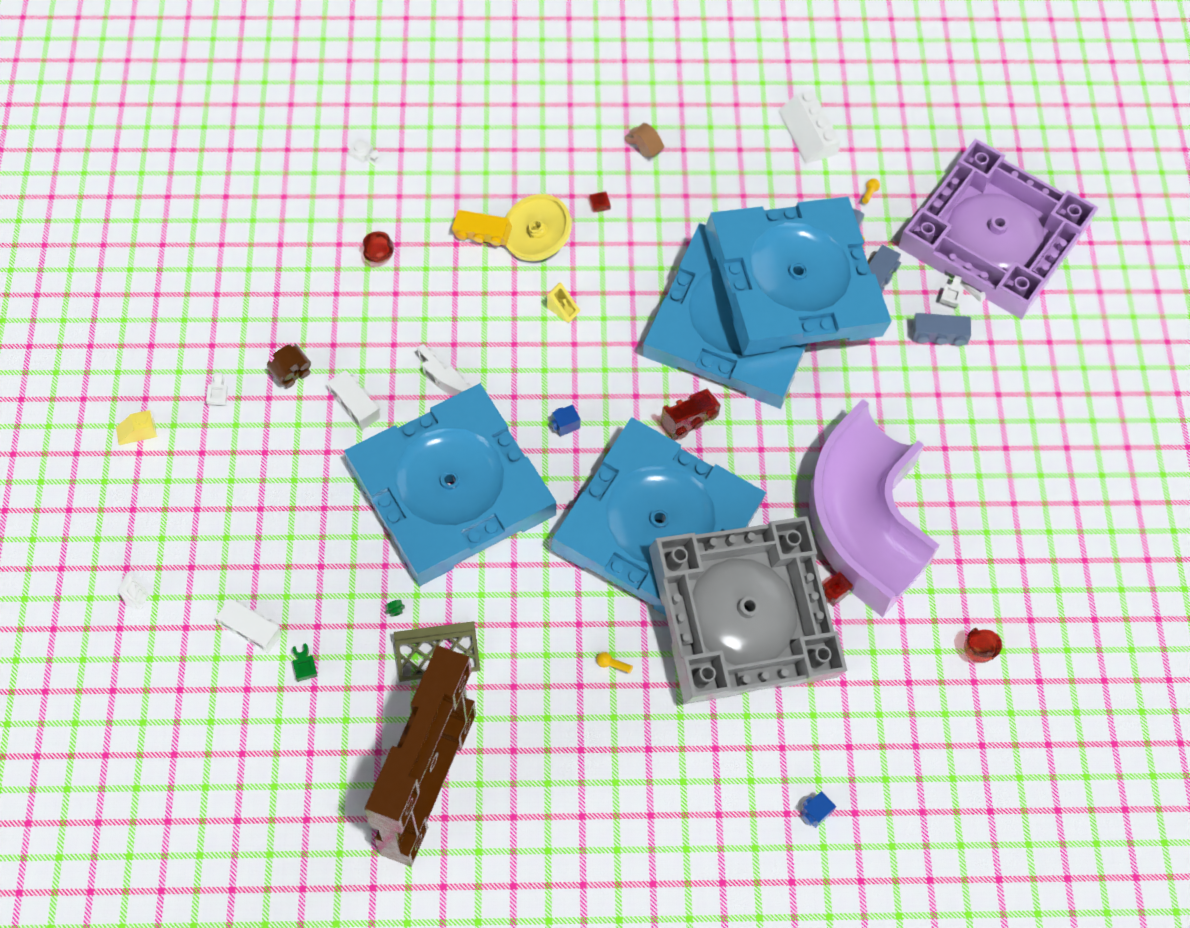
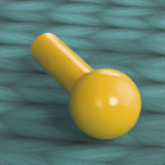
M877 179L867 181V191L862 199L864 204H867L872 194L879 190L880 182Z
M601 652L596 657L598 666L602 668L611 666L628 673L632 672V665L613 659L608 652Z

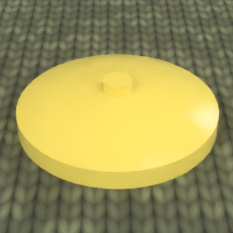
M548 194L531 195L517 202L505 216V218H509L512 225L506 247L514 256L526 261L543 260L557 253L567 242L572 229L571 215L565 204L560 199Z

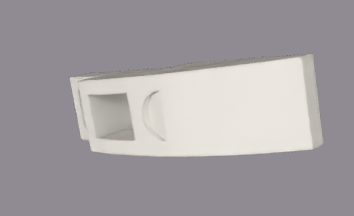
M424 343L418 347L419 358L423 361V374L438 388L451 396H455L472 387L470 383H466L463 380V375L459 370H455L452 366L446 369L444 363L435 358L436 355L431 348L428 349Z

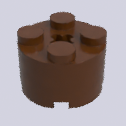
M291 344L282 347L272 355L274 357L273 361L270 362L269 360L267 362V368L278 382L286 388L292 387L298 378H305L311 373L309 370L311 361L297 344H294L293 347Z

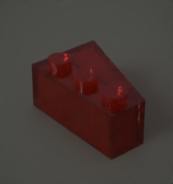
M708 388L690 395V399L683 402L681 399L676 401L677 405L670 408L668 405L663 406L660 425L672 440L675 441L678 438L686 437L690 431L699 429L706 421L714 420L719 415L721 404Z

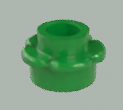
M401 600L391 601L386 604V613L391 614V616H398L403 613L402 610L405 608V605L402 604Z

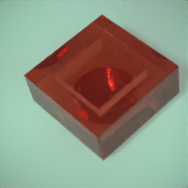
M606 191L589 195L593 213L611 209Z

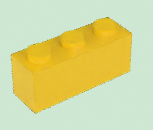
M464 210L457 211L452 227L455 236L459 239H472L479 243L489 242L495 246L507 245L512 229L509 218Z

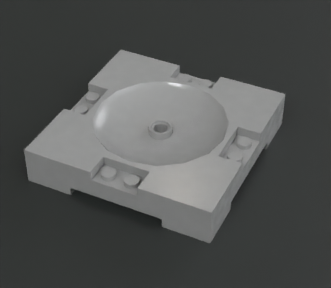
M808 516L771 521L766 525L697 535L689 533L656 538L649 547L661 604L665 607L673 641L671 648L684 704L736 696L745 692L779 686L782 688L834 679L847 671L839 635L833 629L815 559L817 551ZM744 605H747L751 612L747 611Z

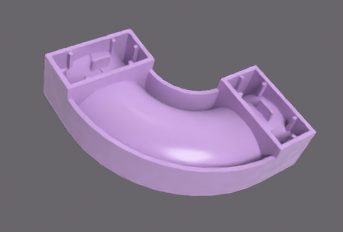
M862 399L837 425L823 445L810 486L809 510L816 540L831 566L853 587L852 594L881 617H884L931 564L939 544L908 521L897 509L893 499L892 490L916 465L924 444L917 440L915 444L906 445L887 436L873 421L869 413V403Z

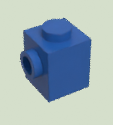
M572 404L552 412L550 424L553 431H557L561 437L580 429L581 419Z
M821 791L814 798L810 796L802 804L804 808L801 814L808 825H813L817 828L834 812L836 805Z

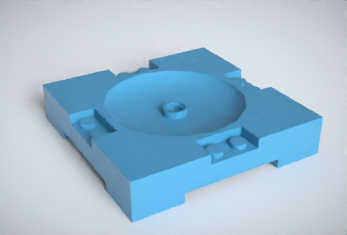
M849 197L797 202L796 207L764 210L762 206L710 213L705 226V232L713 259H717L734 315L733 325L743 356L778 351L780 347L843 338H847L848 341L883 337L892 321L876 275L872 274L862 247L864 240Z
M699 223L680 263L679 271L668 295L664 298L643 343V357L674 369H678V367L746 392V396L781 409L808 343L780 347L778 351L743 356L733 325L734 315L717 259H713L706 236V225Z
M481 383L431 407L430 412L400 427L394 425L344 450L348 467L364 494L369 498L419 587L454 569V565L519 531L523 533L556 516V500L529 458L525 457L508 430V425Z
M631 417L604 458L601 467L588 487L582 492L554 535L551 550L583 569L586 567L650 603L654 606V610L667 616L665 607L661 604L649 547L655 539L689 533L697 535L748 527L767 492L717 464L713 467L681 449V444ZM659 519L663 523H657L655 520Z

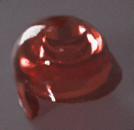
M381 231L372 232L363 238V255L367 260L375 263H384L392 257L394 244L387 233Z
M976 627L969 632L965 639L964 652L975 663H987L1001 652L1002 640L995 632L985 629L978 630Z

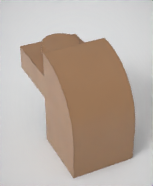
M642 123L639 127L632 128L624 137L627 143L638 145L642 156L654 157L665 148L659 134L647 123Z

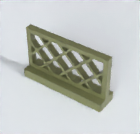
M475 622L394 632L399 681L405 682L422 679L425 671L421 668L427 660L430 661L436 645H440L443 640L447 639L454 643L450 650H454L458 646L466 652L464 655L469 654L475 659L476 667H471L472 672L481 671ZM472 636L473 644L468 650L459 644L463 637ZM425 642H429L434 646L428 655L419 650L420 646ZM409 645L414 650L406 658L401 654L400 646ZM416 651L425 657L419 667L410 661ZM407 663L416 668V671L411 676L403 677L402 669Z

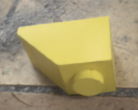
M150 410L130 414L116 427L119 445L157 437L155 420Z

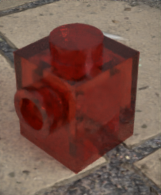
M838 572L822 585L826 602L830 603L832 607L848 596L853 588V585L841 572Z

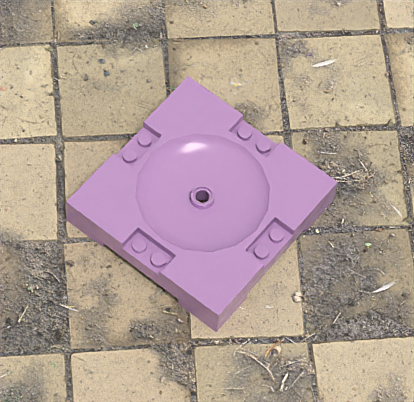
M975 138L938 190L905 228L898 248L942 274H945L947 271L954 276L962 277L961 280L975 287L979 292H985L988 301L1022 320L1063 260L1067 258L1087 230L1099 207L1069 190L1065 193L1057 190L1004 160L1006 155Z

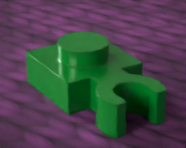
M306 643L303 644V652H297L296 646H293V653L298 658L292 660L298 682L318 676L313 655L308 656L309 648Z

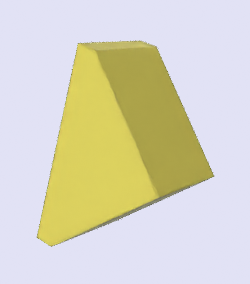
M558 283L547 294V309L567 323L581 311L562 283Z

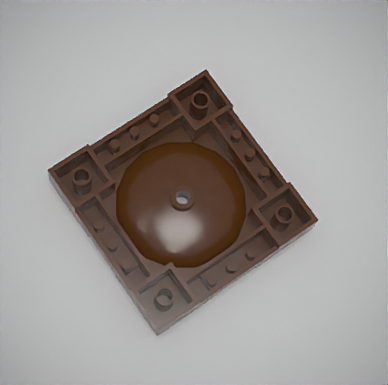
M436 645L410 704L412 713L397 747L392 745L364 808L370 827L378 830L375 842L380 855L410 867L414 863L428 830L427 821L457 750L461 751L476 716L475 701L468 699L466 693V684L472 672L470 657Z

